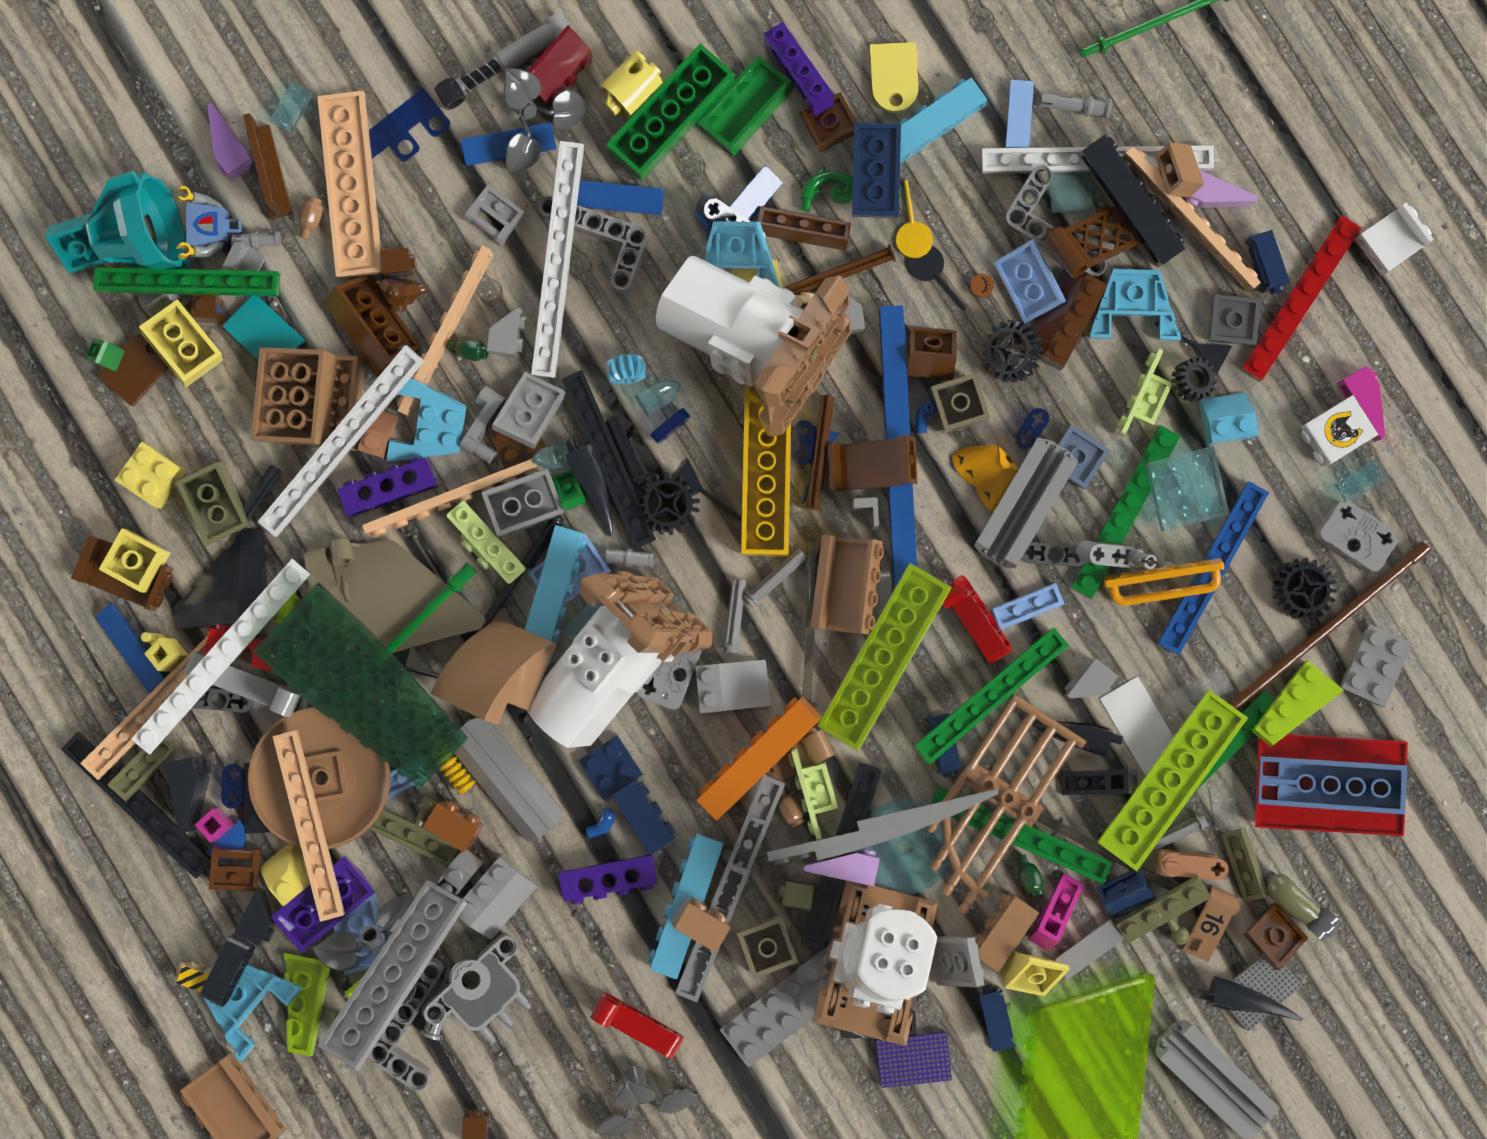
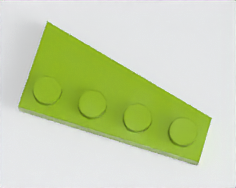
M1306 660L1255 725L1252 732L1268 746H1272L1344 690L1309 660Z
M285 952V980L303 988L289 1005H286L288 1007V1020L286 1021L288 1052L310 1057L314 1054L330 968L323 964L319 958Z

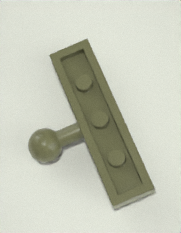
M428 796L419 800L417 805L419 813L414 823L383 809L378 819L369 828L371 831L447 866L452 863L459 850L422 827L427 816L432 813L436 806L435 800Z
M1197 875L1121 917L1115 923L1127 943L1166 923L1171 930L1170 938L1172 942L1177 945H1183L1189 940V932L1185 927L1179 926L1174 918L1210 899L1211 896Z

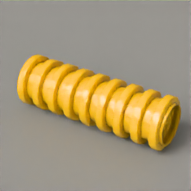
M438 733L433 734L422 743L421 747L427 749L426 753H430V759L436 761L434 764L440 766V772L443 771L445 773L443 776L448 777V782L453 783V789H457V794L462 795L474 786L475 781H471L470 774L465 773L466 769L461 768L462 764L460 762L457 763V757L452 756L453 752L448 751L447 745L444 746V740L438 738L440 735Z

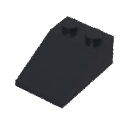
M196 756L164 763L179 834L197 830L195 824L200 820L210 780V762L206 760L205 756Z

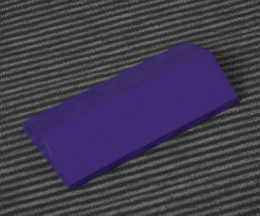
M346 856L333 865L345 915L320 922L310 884L271 916L273 921L301 953L375 893V890L362 871Z

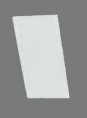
M1137 676L1101 697L1100 700L1118 731L1123 736L1144 775H1146L1171 741L1173 735Z

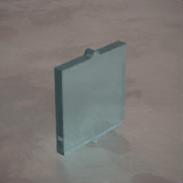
M1091 173L1052 174L1050 182L1051 191L1049 192L1052 213L1093 211L1092 194L1094 190L1091 185Z

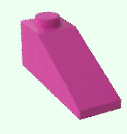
M1365 366L1338 382L1337 385L1346 398L1352 395L1355 397L1378 433L1377 436L1372 438L1376 442L1385 437L1381 391L1377 374L1373 369Z
M1065 873L1062 874L1034 924L1028 938L1029 941L1046 951H1050L1059 943L1084 884Z

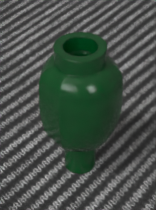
M463 337L458 341L448 340L446 344L447 349L454 350L459 357L466 360H486L489 355L487 346L477 339Z
M1026 854L1018 856L1017 859L1020 864L1018 877L1023 890L1030 894L1031 898L1043 894L1044 880L1037 866L1029 863Z

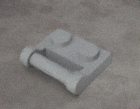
M488 184L465 213L464 219L469 223L473 222L493 237L495 243L502 246L524 217L525 212ZM482 209L502 224L504 228L501 231L497 230L477 215L478 211Z

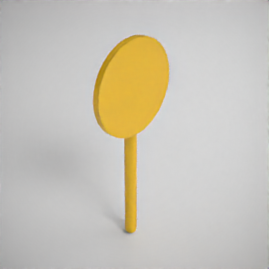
M905 179L903 183L909 223L904 224L899 229L896 236V244L903 255L909 258H920L930 251L933 244V235L925 224L914 222L908 180Z

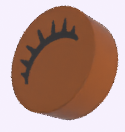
M986 274L974 276L970 283L971 293L978 298L989 296L994 288L992 278Z

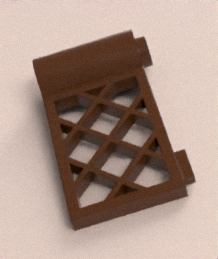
M1105 205L1097 209V214L1067 228L1053 227L1046 232L1044 243L1071 278L1080 276L1088 268L1131 249L1142 241L1115 206L1109 207ZM1111 215L1117 222L1116 225L1106 222V217ZM1089 225L1099 226L1100 233L1089 230ZM1105 228L1115 231V237L1105 235ZM1072 232L1083 234V241L1076 239ZM1120 233L1127 235L1131 241L1127 242L1119 239ZM1088 236L1099 239L1098 245L1088 243ZM1103 241L1114 244V249L1102 247ZM1086 249L1097 252V257L1091 259L1086 253Z

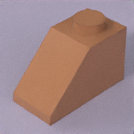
M383 411L362 435L357 450L363 454L385 460L389 441L392 439L399 416Z

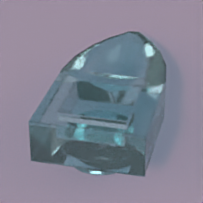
M663 381L637 394L635 399L646 417L671 402L677 395L681 383L677 381Z
M566 444L548 446L538 451L531 462L550 471L567 469L570 466L565 455L569 451Z

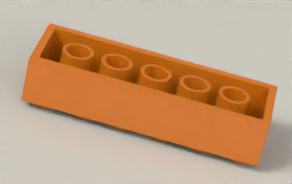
M803 696L799 700L794 697L783 708L785 714L782 717L777 714L766 725L768 730L765 733L761 730L749 742L751 747L749 749L744 746L732 758L734 763L732 765L727 763L715 775L718 779L715 782L710 779L698 792L701 795L697 799L698 803L716 821L820 721L822 716Z

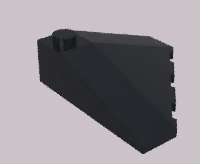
M264 530L242 531L237 534L231 546L221 552L213 561L214 565L205 575L202 574L190 587L191 591L183 600L180 599L174 605L175 629L215 627L216 624L230 626L249 608L267 587Z

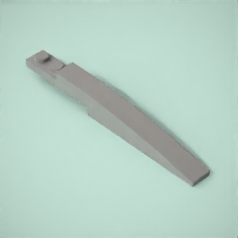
M764 774L709 908L710 912L716 909L724 914L728 919V924L786 784L785 781ZM695 942L675 994L697 1002L717 952L715 953L700 943Z
M998 789L857 821L859 831L767 852L768 861L775 860V864L778 865L789 862V857L798 855V859L812 857L813 851L816 853L817 860L873 846L927 827L999 794Z

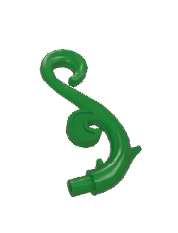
M823 166L805 183L800 197L802 199L801 210L809 212L811 201L814 200L816 194L821 192L818 188L829 182H838L846 187L844 191L840 190L838 184L833 187L831 197L834 202L838 204L850 202L852 199L853 177L836 171L825 172L826 167Z

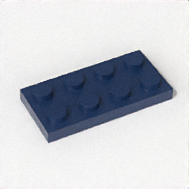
M854 123L852 217L899 218L901 124Z

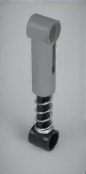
M556 13L547 18L540 27L496 52V58L493 57L489 63L484 62L483 66L479 69L475 68L474 72L466 73L462 79L458 78L455 80L453 77H450L438 83L434 90L446 110H452L461 105L466 99L465 95L471 92V89L476 86L480 87L481 83L486 80L489 81V78L494 75L498 76V73L501 71L505 72V69H516L544 52L564 28L569 25L562 13Z

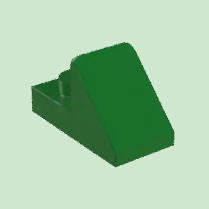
M93 338L84 360L116 371L123 357L124 350L104 340Z
M571 470L552 477L564 511L587 502L580 483L574 477Z

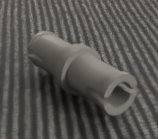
M252 231L251 234H232L231 244L233 246L236 242H245L257 250L266 246H280L281 237L279 231L265 233Z
M627 549V551L606 550V564H624L626 567H632V565L653 567V552H635L633 549Z

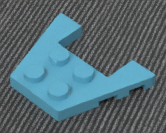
M713 222L704 261L718 268L758 269L759 278H766L780 288L760 222Z
M1113 269L1090 330L1089 339H1110L1111 315L1158 317V341H1180V331H1178L1175 323L1176 319L1168 301L1169 297L1160 270Z
M410 378L398 395L421 399L414 443L390 439L386 461L392 462L420 456L430 457L459 453L467 406L442 392L435 391L421 381Z
M248 964L233 994L224 1007L221 1008L207 999L205 1001L217 1023H220L227 1042L234 1049L235 1057L238 1061H243L256 1043L239 1026L269 991L285 1005H289L303 988Z

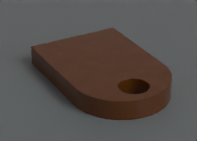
M141 334L130 338L121 348L124 350V354L116 371L104 367L97 375L132 407L142 399L168 369V366L157 353H149L148 348L150 344Z

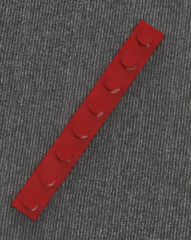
M1343 215L1339 217L1242 366V371L1259 382L1264 379L1362 227Z

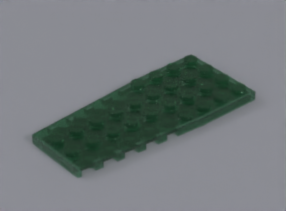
M319 582L253 650L262 661L308 703L327 718H332L340 724L341 729L346 733L350 732L360 740V744L373 750L379 755L378 758L383 762L387 761L398 770L397 773L402 777L406 776L415 783L418 789L468 739V736L374 633Z

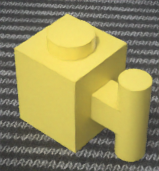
M144 632L141 635L142 641L149 642L151 645L144 654L157 671L172 672L188 656L176 639L165 638L160 633Z

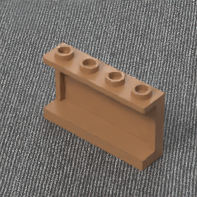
M822 535L810 628L864 635L870 634L875 625L874 608L878 601L876 593L877 584L881 578L880 560L884 554L882 541Z
M233 1052L180 1090L183 1102L188 1107H192L196 1113L195 1117L201 1126H205L209 1131L210 1139H276L287 1130Z

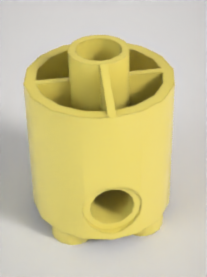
M635 50L599 86L607 98L603 105L614 116L624 115L630 119L665 81L659 75L661 71L652 62L648 65L645 62V57L638 50Z

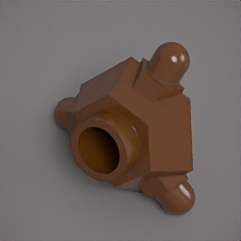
M379 277L376 280V285L379 287L384 300L389 303L388 308L394 311H406L407 305L413 304L417 297L426 294L428 291L427 285H417L407 279H385Z

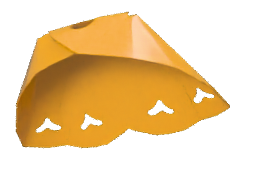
M998 445L964 447L952 454L953 464L957 472L966 482L975 486L981 502L990 511L994 512L997 507L995 505L1000 502L1019 469L1017 464ZM958 455L964 457L962 464H960V458L958 457ZM966 470H972L973 477ZM984 491L991 493L990 499H988V495H986Z

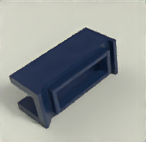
M1273 230L1250 236L1245 241V244L1249 246L1248 250L1258 279L1261 282V288L1264 287L1262 294L1270 292L1273 295L1284 291V287L1290 283Z
M945 713L924 718L929 726H926L928 733L950 714ZM956 743L934 761L935 767L939 768L936 771L937 774L943 773V777L956 775V770L962 769Z
M988 985L982 987V991L977 992L990 1048L993 1052L1016 1047V1044L1011 1040L1014 1036L1004 995L1002 994L1003 990L1000 987L996 988V985Z

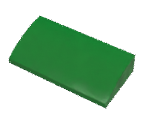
M758 55L697 124L732 156H735L794 90L793 83Z

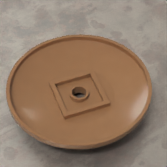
M315 707L293 712L291 717L285 716L273 724L262 736L253 752L248 772V786L254 809L263 824L274 835L291 845L301 848L272 737L298 730L328 849L350 843L364 834L375 823L387 802L391 773L384 746L375 732L366 723L345 711L327 707ZM320 771H324L328 776V780L324 785L316 781V775Z

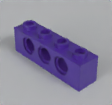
M781 22L765 32L763 35L766 48L787 78L792 81L794 88L812 114L816 117L833 106V92L786 25Z
M420 456L409 460V464L402 467L400 464L387 468V472L378 474V472L367 474L362 481H347L343 483L342 488L337 490L346 516L354 517L437 488L438 484L430 461ZM413 472L415 474L414 481L406 484L404 481L405 475ZM386 480H391L393 483L392 489L384 492L382 489L383 483ZM368 487L371 494L367 499H362L360 493L362 489Z
M653 854L558 873L563 901H570V904L582 903L585 897L593 896V900L607 898V893L616 892L617 896L631 893L630 889L639 887L640 891L650 890L654 888L653 884L658 883ZM629 869L636 870L639 874L638 880L635 882L629 881L626 878V871ZM605 874H612L615 877V884L613 886H607L603 883V876ZM582 878H588L592 882L590 890L585 891L581 889L580 880Z

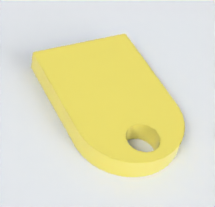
M916 42L870 44L872 96L876 105L883 111L893 114L908 110L914 104L918 95ZM892 96H899L902 99V104L893 106L890 104L889 99Z

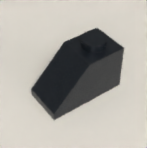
M258 889L254 892L234 934L258 946L265 944V942L269 943L275 933V930L272 929L275 924L271 918L273 913L265 890Z

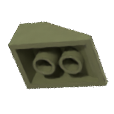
M216 462L175 482L206 546L249 526L235 484L225 463Z

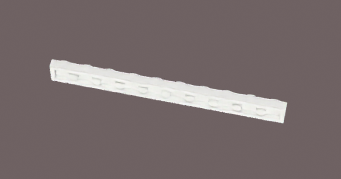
M560 141L531 375L556 378L584 144Z
M1165 146L1134 147L1135 149H1140L1146 155V161L1151 166H1156L1159 169L1155 155ZM1191 146L1199 170L1212 171L1214 169V146ZM1086 147L985 148L981 150L982 174L1031 173L1035 167L1040 165L1047 166L1052 173L1091 171L1078 154ZM1118 147L1116 151L1122 157L1132 147ZM1039 170V171H1037L1036 173H1047V172L1044 171V170Z
M407 345L404 346L260 518L258 523L274 537L279 536L425 361Z
M291 559L131 740L150 755L311 574L295 560Z

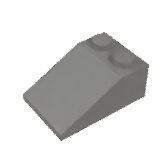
M548 469L481 492L499 539L564 513Z
M766 660L695 666L700 713L771 706Z

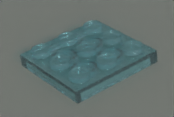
M1214 446L1145 463L1161 531L1229 515Z

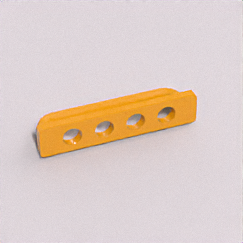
M1219 558L1106 576L1103 579L1105 588H1109L1111 599L1120 606H1128L1213 592L1221 583L1220 570L1224 569L1222 559ZM1211 572V582L1208 584L1122 597L1119 594L1118 586Z

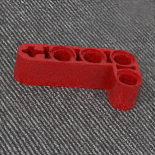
M960 575L947 585L952 588L942 605L946 609L951 607L954 609L986 659L993 664L1011 653L1013 649L1009 640L969 580L964 575Z
M603 992L590 1016L596 1023L607 1028L612 1026L670 1059H673L684 1039V1036L679 1032Z

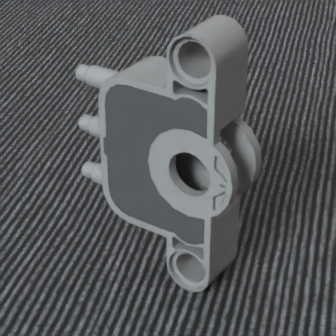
M506 934L499 935L477 955V959L465 958L456 962L450 970V984H445L423 1005L422 1015L428 1023L435 1025L453 1013L467 1029L477 1031L489 1044L494 1043L496 1038L486 1026L496 1016L507 1027H511L513 1021L504 1009L513 1000L526 1011L531 1008V1004L520 992L518 979L505 965L517 951L516 940ZM503 940H510L511 948L507 952H501L500 943ZM471 970L476 971L478 975L476 984L472 987L463 986L462 976L464 973ZM432 1006L440 1008V1013L436 1018H429L427 1015L429 1008Z

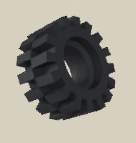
M1192 357L1179 363L1174 368L1175 371L1172 372L1171 376L1175 378L1171 379V384L1176 383L1173 389L1174 391L1179 390L1177 395L1179 397L1184 396L1183 400H1190V402L1198 401L1210 396L1212 391H1215L1216 387L1214 385L1217 384L1218 379L1213 377L1217 376V373H1212L1211 370L1214 367L1213 365H1207L1209 363L1208 360L1202 361V357ZM1190 371H1193L1199 378L1198 388L1194 387L1190 381Z

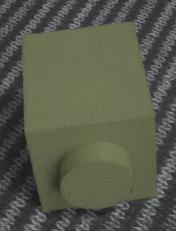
M785 880V885H780L778 899H783L782 905L811 910L814 884Z

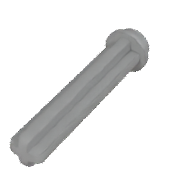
M796 549L750 592L746 591L747 595L744 596V599L752 607L755 605L759 606V602L807 559L806 555L800 549Z
M742 579L732 580L725 642L722 645L724 648L723 652L737 654L738 649H740L738 642L746 581Z
M1195 813L1194 817L1168 828L1151 852L1200 829L1204 831V827H1207L1208 824L1203 814Z

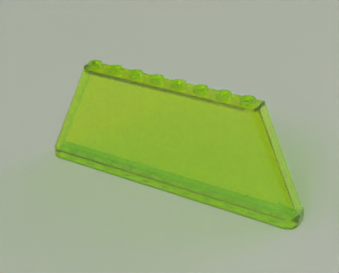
M1140 972L1033 1006V1013L1029 1012L1028 1027H1031L1030 1036H1026L1025 1051H1028L1027 1060L1023 1061L1022 1066L1025 1084H1021L1019 1094L1023 1102L1022 1108H1018L1017 1123H1020L1019 1132H1015L1014 1139H1138L1155 978L1152 973Z

